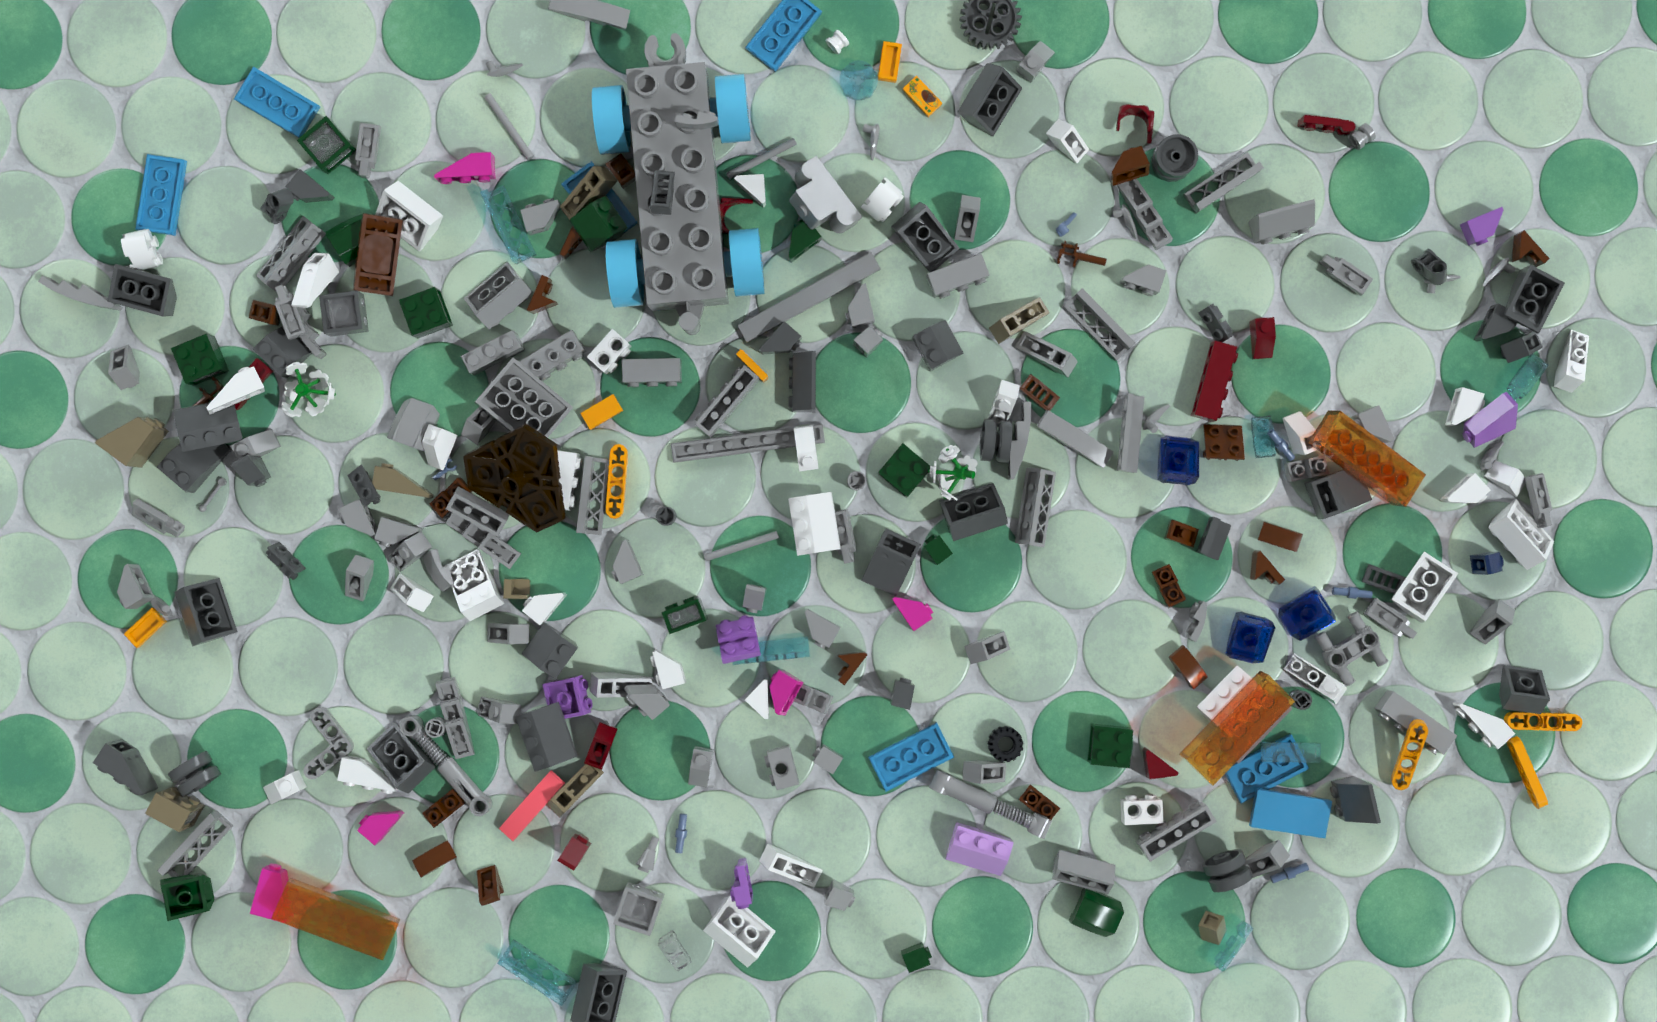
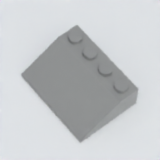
M514 357L474 402L508 431H513L527 424L547 438L573 409L568 402Z

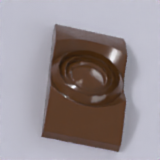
M363 213L354 273V291L393 296L402 219Z

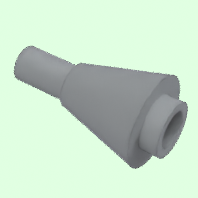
M652 836L648 848L645 849L636 862V865H639L638 870L646 873L649 870L653 871L655 849L659 838Z

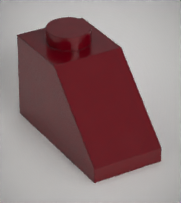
M1274 317L1257 318L1250 321L1252 360L1272 358L1276 339Z
M599 723L584 764L602 770L618 730L617 728Z
M574 834L557 861L574 871L592 843L588 842L589 839L586 836Z

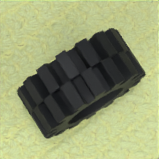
M1000 726L989 735L988 749L995 759L1001 762H1010L1011 760H1016V757L1021 755L1024 743L1021 735L1014 728ZM1002 737L1012 739L1013 746L1009 751L999 749L998 742Z

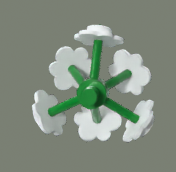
M294 362L286 367V374L297 377V380L286 382L284 385L286 389L284 395L293 402V404L282 402L281 406L284 413L290 417H300L302 410L297 408L296 405L304 397L308 400L306 412L311 416L322 413L324 407L329 405V400H333L336 395L335 388H331V382L329 384L327 382L329 377L326 373H322L319 369L310 372L309 377L311 381L305 384L300 374L306 372L307 364ZM310 394L327 395V402L325 399H321V397L312 399Z
M956 445L943 448L938 457V460L943 464L951 460L955 464L954 470H936V461H934V466H930L928 473H930V477H933V483H935L937 474L938 488L942 490L941 495L944 499L951 500V498H954L957 501L958 499L950 493L960 479H973L977 471L975 467L978 463L976 459H971L968 455L956 460L955 457L960 452Z

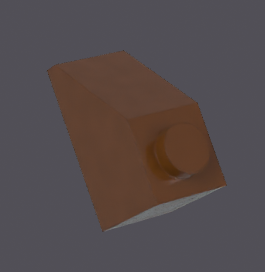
M1142 146L1123 151L1112 170V186L1149 175L1150 163Z

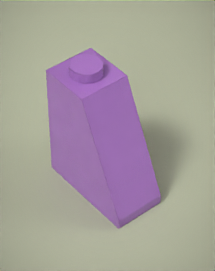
M1507 392L1501 394L1464 423V432L1462 433L1464 440L1470 442L1475 448L1516 429L1518 404Z

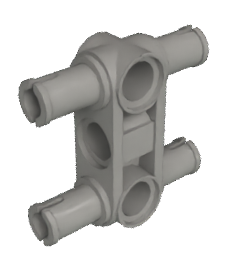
M1358 611L1347 616V619H1349L1355 629V634L1337 645L1332 644L1325 631L1314 637L1323 650L1322 655L1325 664L1331 668L1332 672L1338 674L1345 687L1350 686L1356 681L1347 668L1348 664L1364 654L1370 653L1377 667L1388 662V659H1386L1380 649L1378 634L1370 626L1365 625ZM1367 634H1369L1371 637V640L1368 644H1366L1364 641V638ZM1334 654H1337L1338 661L1337 663L1333 664L1332 656Z

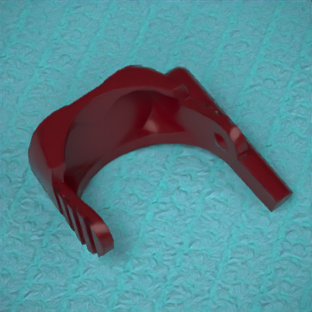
M1122 105L1119 108L1116 131L1120 129V120L1129 115L1138 116L1145 121L1147 126V143L1152 144L1155 112L1149 110V107L1145 105Z
M721 198L720 212L723 234H729L724 220L727 210L734 205L753 204V199Z

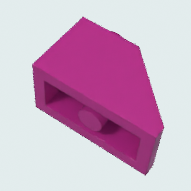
M900 597L892 598L913 631L933 619L931 616L933 611L927 603L924 605L920 601Z
M778 670V672L773 674L771 678L772 683L769 687L775 713L785 716L804 682L784 670Z
M400 810L376 812L370 816L366 815L359 822L361 826L357 831L375 846L391 830L404 812Z

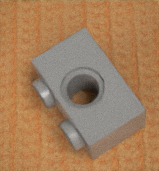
M790 745L767 750V756H764L767 768L771 767L772 774L769 775L771 785L776 786V790L799 785V778ZM783 763L786 765L787 770L780 773L776 770V765Z

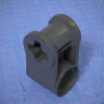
M284 188L267 195L260 210L271 218L273 224L280 223L287 216V212L294 201L291 191Z
M1426 249L1423 255L1411 260L1414 269L1433 285H1441L1447 280V264L1431 249Z

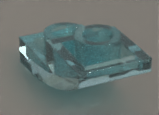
M1271 416L1252 417L1251 428L1255 457H1275L1274 442L1267 434L1269 430L1273 429Z

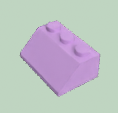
M956 822L945 859L1001 876L1008 863L1014 842L1011 838Z

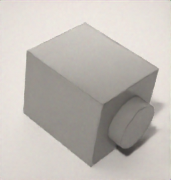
M825 744L822 747L818 746L812 755L815 757L813 762L831 774H834L843 759L841 754Z

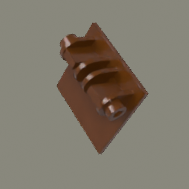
M1204 424L1205 450H1203V458H1207V460H1245L1242 426Z

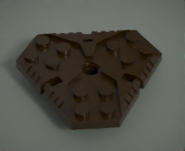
M524 424L463 456L468 488L498 508L503 505L507 508L505 513L536 533L566 518L563 492L561 490L562 484L559 482L561 476L558 466L557 444L529 425Z

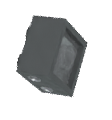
M350 291L319 296L324 334L333 337L369 332L363 293Z

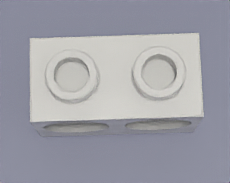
M612 329L587 358L605 374L608 372L612 373L618 367L617 362L629 355L632 346ZM616 341L622 343V347L618 351L613 350L612 347ZM607 355L609 362L606 365H601L600 358Z
M1147 794L1145 798L1127 795L1125 796L1126 799H1120L1121 822L1124 825L1163 823L1162 799L1156 797L1155 794ZM1155 804V811L1148 813L1147 807ZM1131 805H1136L1135 813L1128 814V808Z

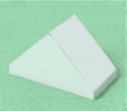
M764 174L736 176L734 178L735 183L764 208L766 205Z
M1496 460L1492 463V468L1488 469L1484 475L1485 478L1515 497H1518L1526 484L1525 477L1519 469Z
M763 679L745 699L764 719L769 718L768 679Z

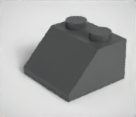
M946 320L934 324L912 337L929 371L964 354Z
M283 326L267 334L253 348L279 376L285 378L290 376L286 374V367L294 362L303 363L312 354L300 337L288 340Z
M544 622L524 649L522 655L540 670L556 679L578 649L576 642Z
M1508 665L1503 666L1499 690L1502 708L1541 714L1550 701L1542 670Z

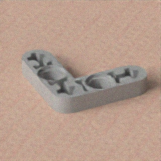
M324 707L314 709L310 717L313 724L330 746L305 765L304 775L308 779H316L341 761L342 757L351 753L354 748L351 738L330 711ZM318 713H324V721L317 719ZM331 721V723L326 724L324 727L322 726L325 722ZM329 726H334L337 729V734L334 737L330 736L327 732ZM341 742L348 744L346 746L347 750H341L339 753L335 751L342 746ZM326 753H331L334 757L333 762L330 764L324 760ZM318 764L322 765L316 770V773H310L311 767H315Z

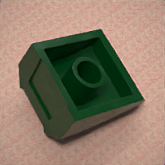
M363 214L350 218L325 232L339 257L349 267L356 263Z
M197 874L160 880L167 921L207 912L211 909L214 902L211 878Z
M1083 888L1076 907L1070 915L1069 922L1103 937L1113 935L1124 914L1122 903L1103 893Z

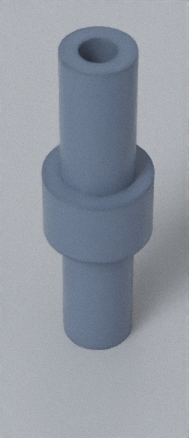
M1274 429L1269 430L1267 434L1275 443L1276 449L1282 452L1289 461L1294 460L1295 455L1288 448V443L1283 438H1280Z
M1357 587L1332 588L1333 595L1347 596V598L1352 599L1357 597L1371 599L1373 595L1372 591L1358 590Z
M680 814L679 824L675 832V837L677 838L675 853H683L684 838L687 837V814Z
M1307 863L1293 868L1290 866L1283 869L1284 871L1270 876L1272 883L1284 879L1290 880L1295 878L1297 874L1308 871L1309 867Z

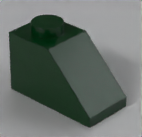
M803 219L793 226L788 256L791 263L822 240L818 231L815 228L810 229Z

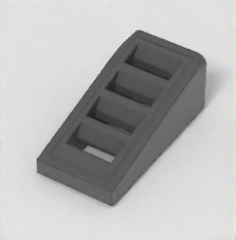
M655 170L650 209L653 214L671 215L675 172ZM659 179L669 180V182H659ZM658 187L668 188V190L658 189ZM657 196H667V198H657Z
M1368 564L1362 582L1395 594L1406 577ZM1372 570L1376 571L1373 581H1369ZM1382 573L1383 577L1380 584H1378L1376 581L1379 574ZM1388 575L1391 578L1389 580L1388 586L1386 587L1383 585ZM1394 579H1398L1395 589H1391Z

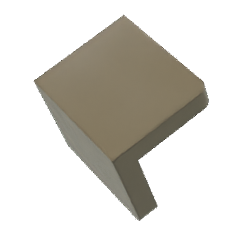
M504 579V599H528L530 597L529 579Z
M1205 911L1198 925L1201 939L1220 945L1227 931L1224 916Z

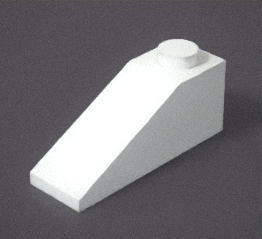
M247 366L238 370V373L231 378L206 407L209 415L265 392V388L255 368Z
M767 844L759 860L769 871L811 887H815L823 871L770 844Z

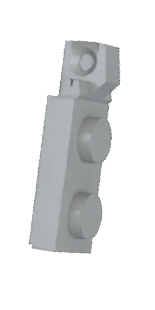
M360 123L355 161L357 162L356 166L360 167L359 176L361 178L369 179L371 168H375L381 132L380 125Z
M1326 255L1319 262L1328 268L1326 272L1331 277L1360 296L1364 294L1373 278L1343 258L1335 257L1333 259Z
M280 285L275 287L278 298H275V306L288 340L309 334L299 307H292L291 305L294 298L293 293H288L286 286Z
M1540 473L1525 477L1526 488L1535 517L1534 520L1538 525L1537 528L1551 526L1550 511H1552L1544 474Z
M138 498L133 502V517L163 534L167 532L178 537L184 532L185 526L179 521H174L173 518L167 516L164 512L158 511Z
M848 509L836 511L835 516L841 549L836 551H838L839 555L842 554L844 564L855 562L853 552L856 551V544Z
M1374 598L1364 612L1366 616L1399 637L1405 635L1409 639H1413L1417 634L1416 631L1408 627L1410 622L1407 618L1378 598Z

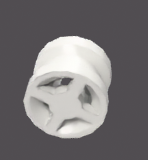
M836 30L831 38L826 39L827 45L837 55L841 53L843 47L849 45V41L839 30Z

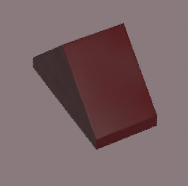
M1143 748L1145 774L1148 779L1172 777L1179 774V772L1149 749Z

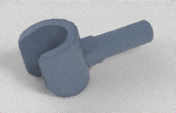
M1075 212L1056 228V232L1060 237L1069 232L1067 225L1077 216Z
M452 459L447 460L444 470L439 471L433 476L435 481L448 471L453 472L456 470L457 465L453 468L447 467L453 461Z

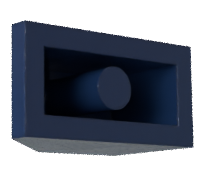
M1500 552L1470 555L1472 574L1490 575L1503 571L1504 560Z

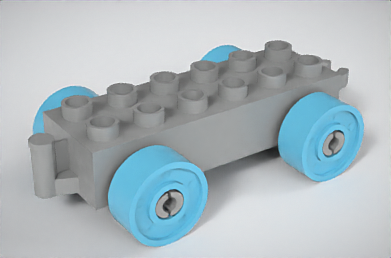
M677 33L671 35V45L674 48L673 57L669 60H661L656 54L659 47L657 37L651 35L646 41L644 49L649 67L626 69L629 105H627L623 85L592 88V113L599 153L604 155L630 152V131L632 132L643 259H641L637 239L606 242L608 286L612 305L614 308L644 305L645 285L647 305L651 311L676 309L680 316L678 321L680 327L688 335H696L701 328L700 320L705 306L729 304L726 277H733L736 297L765 294L763 264L758 228L729 230L730 251L724 252L713 127L707 129H684L676 127L675 119L677 114L682 115L683 113L690 114L696 119L698 112L710 111L718 117L722 144L751 141L745 75L715 76L716 97L710 98L705 62L685 64L686 48L682 38ZM655 170L675 172L671 215L653 214L651 212L650 202ZM659 179V182H669V180ZM658 187V189L668 190V188ZM657 196V198H667V196Z

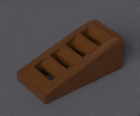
M573 226L560 251V255L564 259H567L583 241Z
M1032 374L1027 377L1019 388L1022 394L1045 411H1050L1060 398ZM1033 382L1035 385L1028 391V386ZM1036 388H1041L1039 392L1036 394V396H1034L1033 392L1036 390ZM1045 391L1047 394L1040 401L1038 398ZM1049 396L1053 397L1049 404L1046 406L1044 403L1049 398Z

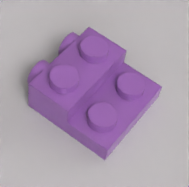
M744 615L739 620H723L720 624L716 625L723 664L761 656L753 617Z
M583 675L542 684L547 705L559 702L565 719L591 713L593 703L587 696L588 682L586 679H583Z
M743 858L739 859L738 864L735 866L734 874L736 880L730 890L731 900L736 902L738 909L748 908L749 904H752L754 896L747 859Z

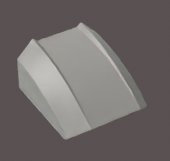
M414 398L405 400L393 421L387 438L424 451L422 445L424 434L429 424L437 425L440 413L433 405Z

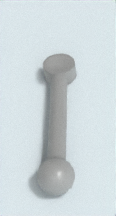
M220 478L218 480V485L205 503L199 506V511H206L207 505L221 486L226 485V479Z

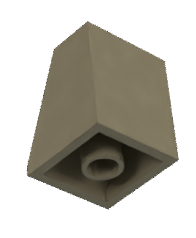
M137 417L97 439L95 444L125 466L142 468L169 431L164 428L165 424L156 418L153 420L149 417Z

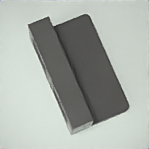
M1209 517L1196 553L1219 560L1231 525L1221 521L1219 518Z

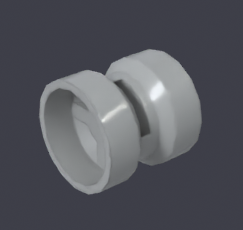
M1367 123L1362 124L1357 131H1353L1348 135L1350 144L1356 150H1360L1365 146L1366 142H1371L1376 138L1374 130Z
M860 471L850 473L847 479L849 488L855 491L863 489L866 485V476Z
M436 717L429 720L425 725L426 734L431 738L444 735L446 733L445 719L443 717Z

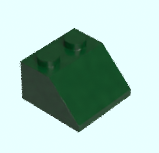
M607 195L590 203L570 219L571 224L590 252L605 246L606 242L621 238L628 228Z

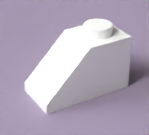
M1060 119L1046 132L1054 146L1075 163H1078L1089 150L1075 127Z
M1464 387L1455 389L1445 426L1457 425L1477 414L1484 407L1485 400L1483 398L1485 394Z
M431 424L428 425L422 440L428 465L444 470L457 438L456 434Z
M813 425L795 427L794 434L799 471L819 469Z
M1476 473L1467 474L1440 500L1447 503L1479 504L1487 498L1486 494L1491 490Z
M399 573L390 588L406 605L422 612L430 605L434 597L426 588L402 573Z
M563 592L536 595L533 598L530 596L524 602L525 608L522 611L536 623L542 625L567 594Z
M299 770L263 787L271 804L307 788Z

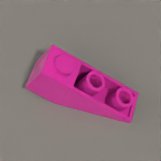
M491 152L471 153L434 174V178L441 184H452V181L466 184L471 183V180H478V182L482 183L490 182V179H496L495 156Z

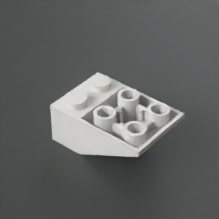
M479 549L444 566H449L454 583L451 586L461 613L469 621L504 604L499 588Z

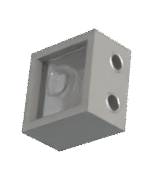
M628 882L613 924L650 936L665 894Z

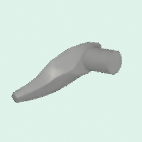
M488 61L486 63L489 69L487 75L492 77L504 76L519 69L523 64L496 68L493 61Z
M865 124L863 127V132L871 134V160H874L880 128L878 124L874 126Z
M1123 204L1121 206L1122 209L1113 211L1114 218L1123 216L1131 234L1137 239L1135 224L1127 206Z
M1509 258L1500 261L1490 271L1483 287L1499 276L1503 270L1509 274L1515 271V267L1509 264Z
M1447 275V280L1445 282L1454 281L1460 279L1461 277L1457 275ZM1425 279L1424 282L1428 283L1427 293H1435L1436 285Z
M1170 405L1163 406L1153 412L1145 421L1143 430L1149 429L1152 433H1156L1158 427L1155 423Z
M1500 441L1486 452L1480 463L1481 471L1492 468V463L1497 458L1498 452L1504 444L1503 441Z
M154 595L155 598L150 601L152 606L164 616H173L170 606Z

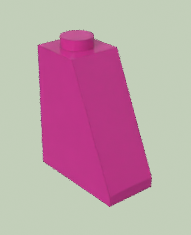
M270 864L262 868L250 914L286 924L293 920L294 911L286 869H282L278 864Z

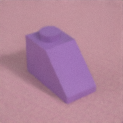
M1503 207L1460 224L1468 246L1476 243V246L1488 242L1487 238L1495 233L1504 211Z

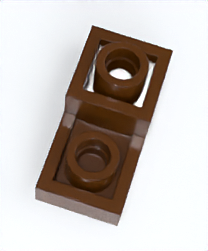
M458 477L446 490L441 491L429 503L441 518L450 513L446 507L457 487L469 493L472 492L461 477Z
M1264 522L1258 540L1297 552L1303 534Z
M1170 564L1152 571L1154 580L1167 608H1171L1186 600Z
M1184 645L1169 656L1175 669L1183 675L1190 688L1195 689L1208 678L1200 664Z
M1031 784L1018 799L1033 812L1051 820L1060 810L1059 806Z
M452 789L422 814L432 827L435 828L463 806L465 801Z
M447 840L418 856L412 862L420 878L456 859L457 856Z

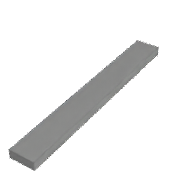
M872 252L739 324L738 328L748 343L781 325L784 321L792 319L880 270V267Z
M823 424L813 425L815 444L825 443ZM795 427L671 443L673 463L796 447Z

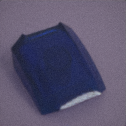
M1161 437L1157 480L1162 483L1186 486L1195 484L1199 478V441L1184 437Z
M1316 586L1308 589L1279 608L1278 617L1289 634L1299 641L1336 622L1333 610Z
M1244 612L1235 613L1225 654L1231 659L1252 664L1263 663L1275 631L1273 621L1266 617Z

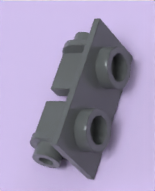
M1211 304L1198 312L1216 341L1224 342L1234 336L1233 330L1227 321L1220 322L1223 315L1218 306Z
M362 464L347 475L364 507L371 502L378 504L381 501L380 494L377 493L368 476V472L365 471Z
M280 542L267 547V558L276 566L282 563L283 566L280 570L288 579H296L298 573L306 569Z

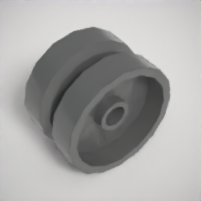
M1173 134L1164 138L1155 148L1151 157V166L1154 173L1160 179L1167 182H1177L1184 179L1196 166L1198 149L1189 137L1182 134Z
M984 419L979 444L980 461L990 462L995 451L997 462L1008 463L1012 443V421L1002 420L996 432L995 420Z
M208 751L194 756L168 773L173 783L186 779L177 788L182 797L197 792L221 775L217 766L203 769L212 761Z
M1234 849L1221 852L1202 863L1205 874L1211 876L1208 882L1213 892L1233 890L1252 879L1253 876L1250 868L1244 865L1246 859L1242 850Z

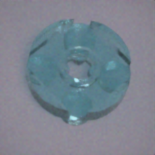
M853 61L841 71L840 87L843 94L850 99L865 100L870 98L877 88V73L865 61ZM861 76V80H864V83L856 85L853 79Z

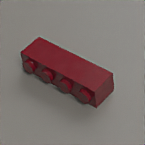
M1219 341L1210 343L1191 413L1192 417L1210 422H1215L1221 418L1223 413L1222 401L1226 399L1228 394L1226 386L1233 376L1232 364H1235L1238 358L1237 346Z

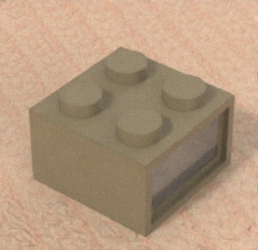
M171 787L154 795L145 814L181 832L195 825L205 805L200 803V800L196 797H182L177 787Z

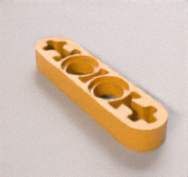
M616 444L611 448L609 459L606 514L613 519L620 518L623 515L625 504L628 450L621 444ZM618 448H621V451L624 452V455L620 456V461H624V465L619 463L613 464V460L617 461L618 458L614 454V451H618ZM619 466L622 468L623 474L621 477L616 478L612 471L615 467ZM614 486H619L622 490L621 494L617 497L611 494V489ZM610 498L615 500L621 499V503L617 502L616 505L620 509L616 516H613V512H610V508L614 507V502H610Z
M1512 711L1504 716V722L1511 729L1578 731L1582 727L1581 717L1571 713L1542 712L1541 714ZM1532 716H1536L1538 719V723L1535 726L1529 724V719ZM1552 716L1557 719V724L1554 727H1550L1548 724V720ZM1514 717L1517 719H1523V723H1511V719H1514ZM1563 720H1575V724H1564Z
M1421 719L1413 720L1409 724L1391 775V781L1395 789L1405 790L1411 783L1428 735V727ZM1419 726H1421L1422 730H1419L1417 735L1418 738H1416V731L1414 728H1418ZM1415 742L1418 744L1416 750H1409L1407 745ZM1409 759L1412 761V764L1409 767H1403L1401 762ZM1401 772H1403L1404 781L1398 783L1396 779L1399 780L1402 775Z
M1518 736L1510 738L1506 742L1533 805L1537 809L1547 806L1548 800L1521 739Z

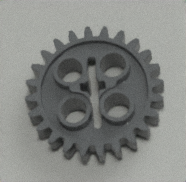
M968 0V2H964L963 7L965 9H961L960 12L964 16H961L959 21L964 22L960 27L961 29H966L964 36L970 35L968 42L975 40V47L980 43L982 44V50H984L986 45H989L990 51L993 45L997 49H1000L1001 43L1007 46V39L1012 42L1014 39L1013 35L1018 34L1016 28L1021 26V23L1017 22L1022 18L1021 15H1017L1020 13L1021 8H1015L1018 1ZM992 3H996L992 18L993 20L990 26L989 34L987 35L985 34V31L988 24ZM985 4L988 6V9L982 10L979 8V5ZM1000 8L1005 9L1007 14L1001 15L997 10ZM980 22L984 27L978 29L974 24ZM1000 27L1002 32L995 33L993 28Z

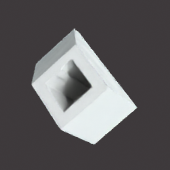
M1001 380L988 419L995 420L996 425H999L1002 420H1009L1017 400L1020 385Z
M1301 411L1282 418L1293 454L1306 455L1321 449L1316 429Z
M659 650L652 652L651 662L653 667H657L658 674L656 675L658 686L661 685L662 689L686 683L682 663Z

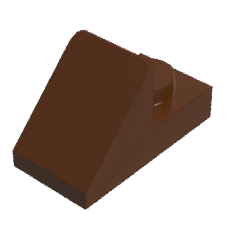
M621 153L606 163V166L623 189L636 180L634 169Z
M1525 230L1514 235L1512 262L1520 260L1526 255L1527 261L1537 267L1545 264L1550 259Z
M544 275L541 276L527 308V311L536 314L558 305L556 301L545 297L546 294H550L553 287L550 278Z
M257 300L252 301L249 314L250 319L279 326L281 319L275 305Z
M1170 520L1164 539L1194 548L1199 529L1176 520Z
M1255 550L1252 553L1250 579L1256 580L1265 573L1264 577L1270 584L1280 585L1284 582L1283 576L1260 550Z
M865 651L838 654L839 658L849 664L848 667L843 666L838 673V676H840L838 681L845 685L868 654Z
M496 865L477 870L478 894L481 906L499 901L500 894L504 893V889Z

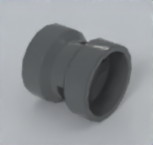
M664 506L656 512V520L661 525L669 526L676 521V512L671 507Z
M1294 689L1288 695V702L1294 708L1306 710L1312 704V697L1306 691Z

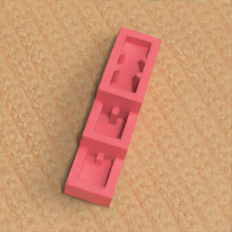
M551 770L499 829L509 839L514 841L565 782Z

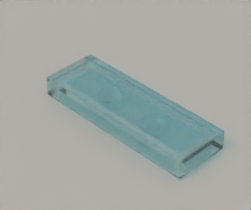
M1261 742L1262 762L1320 763L1321 743Z

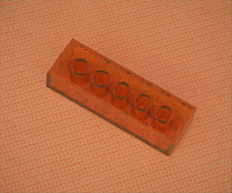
M1328 410L1308 442L1395 506L1407 507L1426 476L1425 473L1341 411Z
M1259 671L1179 755L1205 781L1214 786L1295 701L1270 675Z
M293 878L288 880L271 918L380 960L384 959L401 920Z

